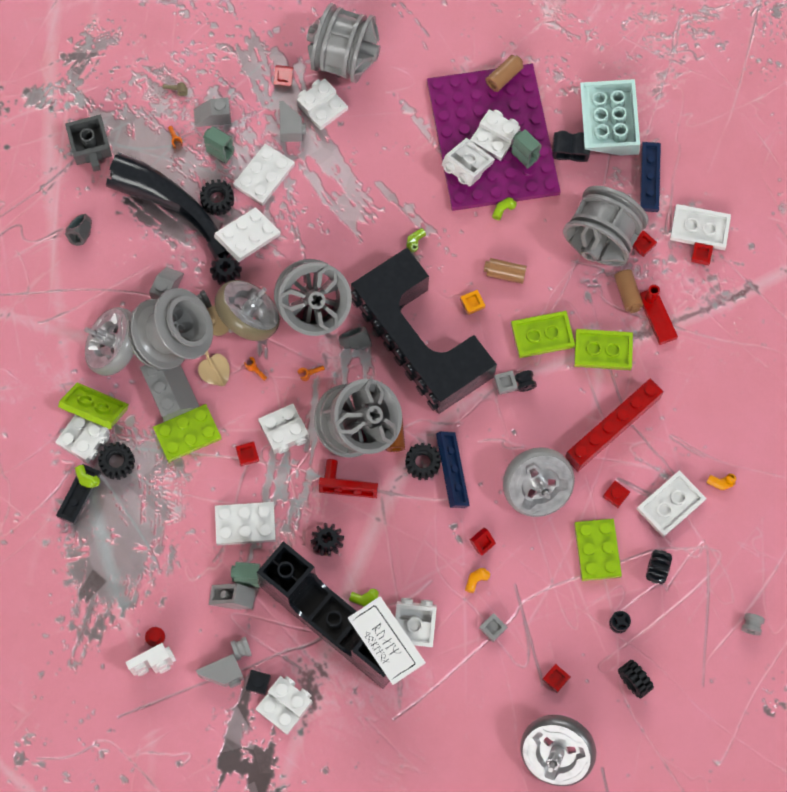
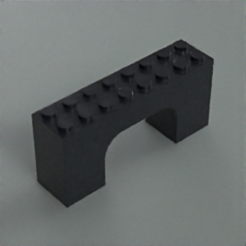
M405 248L351 283L352 304L355 308H360L364 320L372 324V330L377 337L381 336L384 340L385 348L389 352H393L396 363L404 367L410 381L413 380L417 385L416 389L420 395H425L428 399L429 407L440 414L494 378L497 364L475 335L447 352H435L424 344L405 319L401 310L405 305L428 291L429 275L410 250Z
M283 541L257 571L261 588L384 689L390 680L348 620V617L357 611L329 589L317 577L315 567Z

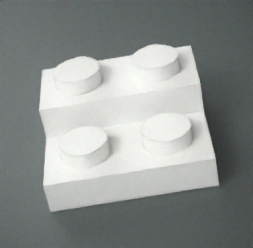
M325 78L322 81L316 80L312 84L311 89L308 91L303 90L298 94L297 106L319 130H322L348 110V106L336 94V89Z
M489 109L470 141L490 156L501 161L513 144V137L520 131V126H518L519 123L515 119L510 118L508 120L503 117L500 111Z
M465 138L445 155L442 166L445 172L452 173L458 177V181L461 184L471 186L480 179L482 173L493 164L495 159Z
M290 404L258 419L274 454L285 453L290 447L303 445L309 439V433L294 404Z
M74 415L55 443L88 464L97 457L98 449L101 445L107 443L110 438V431L106 427Z
M401 598V601H397L396 620L414 646L433 647L437 605H433L431 600H421V603H413L411 598Z
M163 643L125 663L134 676H142L149 672V668H152L155 673L160 672L162 674L171 669L170 666L174 664L173 662L176 661V658L169 646L165 648Z
M280 676L255 710L288 735L313 702L310 699L312 695L302 688L299 691L294 687L296 683L291 678Z

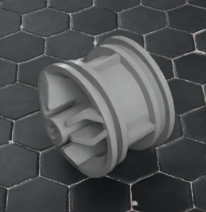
M330 3L323 15L309 27L307 33V41L311 42L308 45L311 69L313 71L320 69L323 72L336 74L346 79L350 78L352 83H357L361 75L377 61L381 46L376 45L380 40L376 17L370 15L367 18L364 14L360 15L346 11L341 7L337 8L336 4Z
M590 186L585 189L580 205L570 222L565 225L563 234L568 243L585 259L608 266H622L627 263L629 253L637 237L646 228L648 216L644 209L625 193L605 186Z
M316 259L299 260L289 265L278 277L274 289V301L280 316L294 330L305 335L319 336L334 331L345 321L351 308L352 295L346 278L336 268ZM310 273H314L313 286L311 284ZM325 274L330 279L321 286L322 275ZM301 276H303L304 283H306L304 287L296 281ZM294 284L295 286H297V287H298L299 289H301V290L298 291V290L293 289V288H291V287H292V285ZM336 291L335 300L324 296V294ZM289 294L301 297L300 300L289 303L288 300ZM325 303L332 305L333 308H328ZM304 308L303 319L296 317L295 315ZM312 308L314 310V321H311ZM320 308H323L328 312V314L323 318L321 312L319 311Z
M360 379L329 389L318 401L314 413V426L321 443L333 454L346 458L357 457L363 454H374L387 449L398 437L402 425V411L396 395L388 386L374 379ZM350 395L353 397L354 407L349 399ZM361 428L367 438L365 442L363 441Z

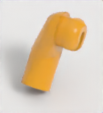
M731 473L721 479L710 474L706 483L719 490H726L735 485L737 478Z
M479 568L470 573L465 591L474 593L477 582L481 580L487 581L490 578V572L486 568Z

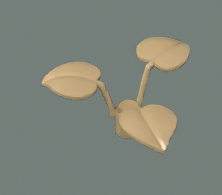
M215 305L208 308L207 310L213 325V335L222 336L226 334L229 328L218 316ZM207 351L205 353L207 360L201 361L198 367L200 378L208 384L225 386L230 375L227 359L221 354H214L210 358Z

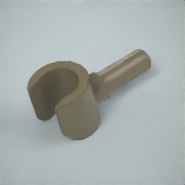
M183 82L177 85L163 84V89L177 90L179 96H186L188 94V89Z

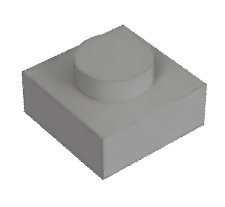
M513 370L494 375L499 395L518 390Z
M494 613L479 627L492 642L508 628Z

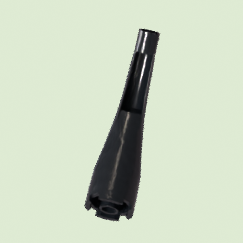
M118 152V155H115L109 169L111 170L110 177L112 178H107L106 187L156 203L179 213L201 232L207 240V246L215 260L217 256L222 259L224 254L229 255V252L214 238L215 232L219 231L191 195L150 165Z

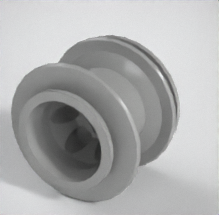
M183 288L169 289L163 292L158 299H149L140 303L130 314L127 323L129 342L134 354L145 365L156 370L173 369L181 365L185 359L201 357L208 351L213 339L212 320L206 306L195 294Z

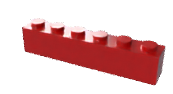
M651 378L647 380L569 449L565 458L579 472L660 400L664 391Z

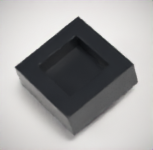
M251 670L246 690L266 695L271 675Z

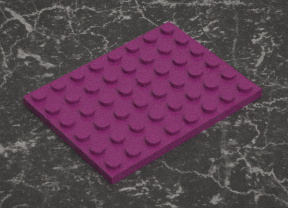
M533 63L524 64L523 69L498 92L493 91L485 80L495 69L427 78L442 162L445 155L465 138L469 140L472 138L489 109L500 111L503 117L508 120L510 118L515 119L519 123L520 131L526 129L542 145L539 151V159L529 168H526L512 154L511 145L503 159L499 161L494 158L493 164L471 186L461 184L458 181V177L444 170L452 211L496 205L507 197L513 198L514 201H523L560 195L561 191Z

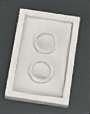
M265 143L235 180L233 187L264 206L293 169L295 162Z
M676 204L670 240L692 245L697 242L711 245L713 249L725 251L731 214Z
M255 207L215 232L214 238L240 262L279 237L280 231Z
M679 470L637 507V511L664 538L707 498Z
M274 502L215 506L217 546L276 542Z

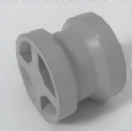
M746 613L744 617L746 621L742 625L741 630L748 634L761 635V625L764 624L765 619L756 614Z
M246 636L242 637L240 641H231L237 661L241 660L243 656H252Z

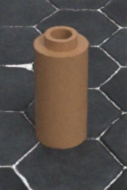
M510 55L485 79L487 85L493 91L498 92L523 69L522 59L517 55Z
M490 258V261L485 262L484 272H487L486 276L523 284L527 266Z
M627 269L616 273L614 278L625 311H630V313L640 311L643 302L632 270Z

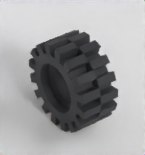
M217 179L216 183L214 180H211V184L205 183L206 187L203 186L201 188L202 191H200L202 207L205 208L206 212L209 213L210 211L211 215H214L216 212L217 216H220V212L226 214V210L230 211L231 206L234 205V194L230 184L227 185L224 180L221 183L220 179ZM216 192L224 195L223 201L218 203L212 202L210 197Z
M116 442L115 445L109 443V447L105 445L103 447L104 450H101L99 452L100 456H98V464L102 472L113 480L114 478L121 480L120 477L122 476L126 478V474H131V469H134L135 459L130 448L126 447L123 443L120 445L119 442ZM119 454L124 458L123 464L117 468L110 466V458L113 455Z
M421 443V445L415 444V447H411L406 454L407 472L411 473L413 478L418 477V480H421V478L428 480V477L433 478L440 468L441 458L439 451L437 452L436 448H432L429 443L428 445H425V443ZM420 455H426L431 463L426 468H420L416 465V458Z
M630 659L618 669V674L623 679L624 684L640 699L654 689L650 677L646 675L647 673L634 660Z

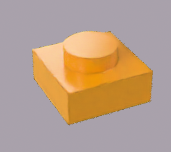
M478 290L460 297L468 315L485 308V303Z

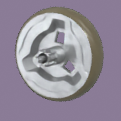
M233 280L219 288L215 296V308L222 322L229 328V333L234 332L240 337L251 341H263L270 338L276 332L280 322L279 312L274 302L265 293L267 291L265 287L260 289L251 283Z

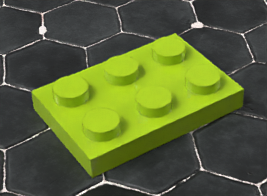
M567 311L511 321L519 358L575 348Z
M576 329L574 367L616 370L632 369L633 332Z
M77 382L59 401L58 407L97 423L102 427L111 429L128 410L129 404Z
M206 404L153 427L168 462L222 439Z
M614 519L575 522L574 527L582 581L621 578L622 573Z

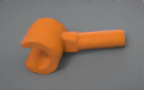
M169 126L168 129L172 136V147L176 149L174 144L176 141H179L181 146H183L181 137L176 135L173 126Z
M249 357L252 364L247 365L244 362L246 369L254 371L265 381L267 377L259 370L255 359Z
M324 366L310 370L300 368L298 374L306 372V375L300 377V379L307 381L310 375L323 371L325 368Z

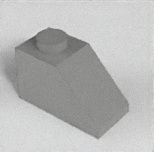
M229 98L209 99L195 108V127L231 124Z
M279 101L281 142L303 141L302 135L306 134V123L302 124V117L284 101Z
M168 267L163 269L156 276L149 291L151 299H158L163 292L172 288H178L184 273Z
M238 583L212 585L208 605L238 610L252 609L256 589Z
M234 654L196 670L200 678L223 687L230 686V688L240 685L241 680H244Z

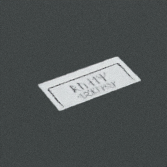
M378 597L348 617V620L392 685L426 663L381 597Z

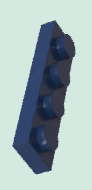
M642 142L640 206L645 212L659 211L661 143Z
M440 431L436 434L450 508H466L470 505L456 433Z

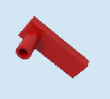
M651 285L648 290L640 292L643 302L642 307L659 345L676 340L678 335L660 298L659 286Z
M335 459L326 460L324 478H319V493L377 498L378 483L336 479L338 461Z

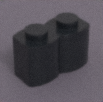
M554 132L552 144L553 159L587 162L590 150H585L584 133Z

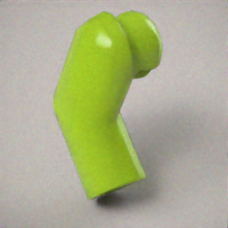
M507 197L498 202L492 218L501 220L505 209H515L516 201L511 197Z
M423 228L418 229L407 237L406 247L412 253L418 250V241L426 236Z

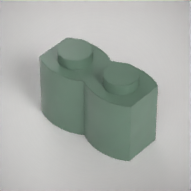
M214 126L206 130L203 136L206 152L227 163L234 154L233 138Z
M525 129L518 131L514 135L512 154L526 168H529L539 159V151L542 145Z
M236 562L235 566L232 565L231 567L232 582L250 588H260L257 571L260 569L261 564Z

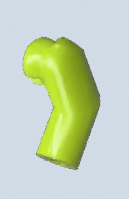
M84 465L74 468L78 481L82 486L88 488L99 486V477L86 474Z
M370 589L363 595L352 592L349 601L365 607L378 598L379 592L376 589Z

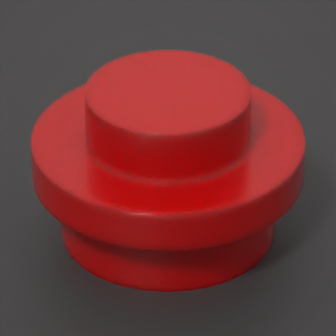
M151 627L145 634V640L148 645L155 647L164 643L165 633L159 627Z

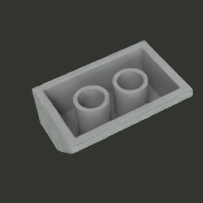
M147 365L140 367L164 422L200 407L181 365L173 369L156 370Z

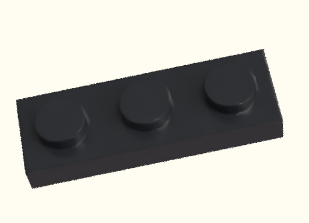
M82 464L86 474L100 477L101 472L99 470ZM76 476L56 514L57 518L75 525L94 488L82 486Z

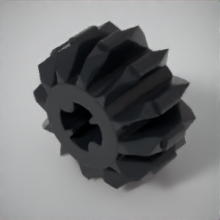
M224 254L222 259L217 256V262L212 261L210 273L213 274L212 279L214 281L217 280L219 285L223 282L227 283L240 279L242 267L239 266L240 262L234 260L232 255L227 258V255Z
M324 523V529L317 526L318 532H312L314 539L311 540V544L315 545L314 551L320 550L321 556L327 552L328 557H331V551L338 554V548H343V543L340 541L344 540V536L340 535L341 529L335 530V524L328 528L327 523ZM331 537V541L324 543V539Z
M656 549L653 551L647 567V580L655 584L665 583L672 561L670 553Z

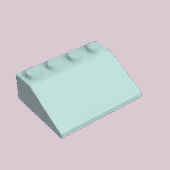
M635 79L581 82L585 150L620 156L639 155L640 135Z

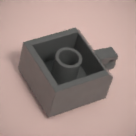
M101 114L65 123L76 164L80 165L91 162L94 172L101 170L98 160L112 156Z

